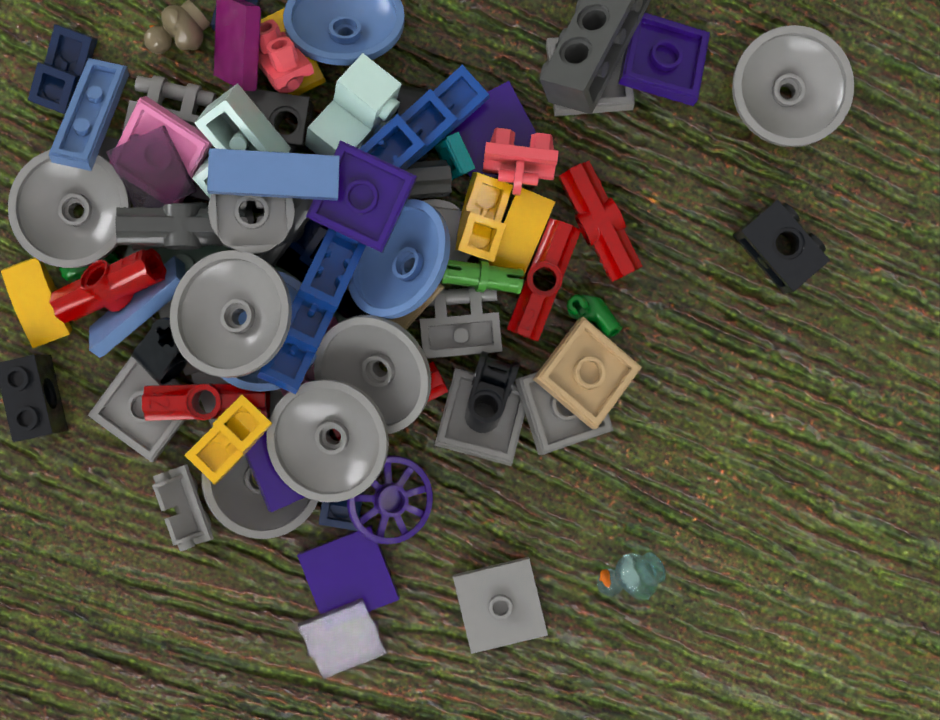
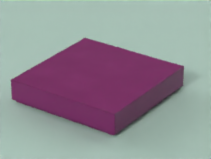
M216 0L213 75L232 86L238 83L244 91H256L261 25L260 6L245 0Z

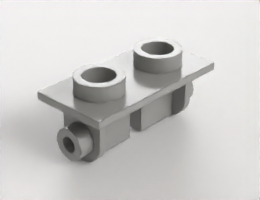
M188 464L153 476L155 484L152 485L161 511L174 507L177 513L164 519L173 546L178 545L181 552L194 547L195 544L213 540L214 537L210 529L211 521L203 509L197 492V482L190 473Z

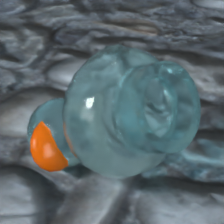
M652 552L644 555L637 553L625 554L618 560L615 570H601L597 578V587L606 596H616L624 589L636 599L641 601L649 600L656 592L658 584L665 580V568L658 556Z

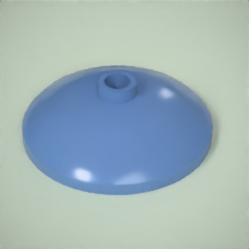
M288 0L284 9L283 22L287 37L292 40L294 46L306 57L329 65L351 66L362 53L373 60L388 52L402 35L405 14L401 0Z
M407 199L384 252L381 253L371 247H365L348 284L350 294L361 310L373 316L396 319L415 311L434 293L444 276L450 255L449 229L440 212L424 201Z

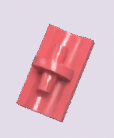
M273 19L261 23L258 67L276 91L285 94L293 92L299 88L304 76L314 74L312 64L294 46V43L287 37L285 32H280L278 24Z
M494 129L491 141L486 142L483 172L498 174V181L513 183L512 195L519 196L522 184L538 186L539 179L554 180L559 151L554 150L551 134L538 132L531 134L530 147L514 145L515 132L511 129Z

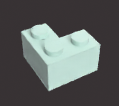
M362 53L337 80L332 102L308 126L305 145L318 155H334L340 140L359 149L392 119L391 117L400 106L397 98L402 84Z
M238 83L210 103L194 122L216 149L289 153L291 149ZM207 158L192 179L210 198L212 194L207 192Z

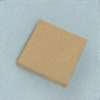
M585 317L578 318L534 376L533 380L591 429H597L642 367Z

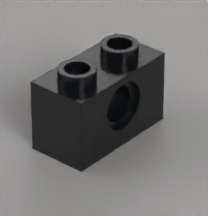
M776 200L750 219L733 234V237L783 294L797 290L826 265L830 259L824 253L826 248L822 241L813 233L807 234L799 225L800 218L797 212L787 203L781 204L779 200ZM779 235L787 237L791 243V250L788 255H783L777 250L776 239Z
M33 354L0 362V390L12 441H25L69 431L51 355Z

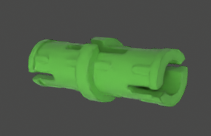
M449 259L440 283L474 287L476 292L482 293L489 289L519 295L524 280L519 278L524 276V271L519 268L491 266L485 260L471 263Z

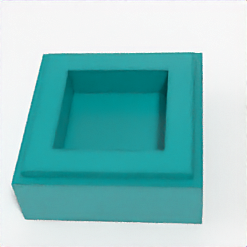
M459 132L447 136L435 145L440 160H447L448 165H450L452 180L475 169Z

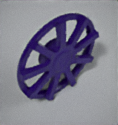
M388 455L383 467L384 484L381 485L375 480L371 485L376 491L375 494H359L347 500L348 514L354 528L365 538L387 545L404 542L417 534L427 522L433 504L432 486L424 470L408 458ZM391 463L407 465L397 482L393 483ZM413 471H415L421 477L424 485L404 490V484ZM426 493L425 511L409 505L408 497ZM355 502L374 503L370 510L358 518ZM405 510L421 517L420 521L410 531L407 530L401 517ZM379 513L381 518L376 535H374L363 525ZM389 517L394 518L400 531V536L384 537Z

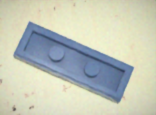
M88 58L48 154L52 163L92 171L129 77L127 66Z
M209 148L208 194L338 201L340 156Z
M173 256L164 264L167 269L165 280L135 293L131 301L123 309L117 312L108 311L89 327V351L99 358L106 355L170 302L180 280L186 273L185 264L176 256Z

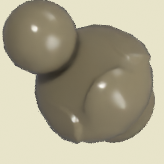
M187 0L181 6L170 5L161 12L162 26L149 25V29L144 35V44L152 53L163 54L171 47L173 37L179 49L197 50L203 42V31L210 25V22L190 0Z

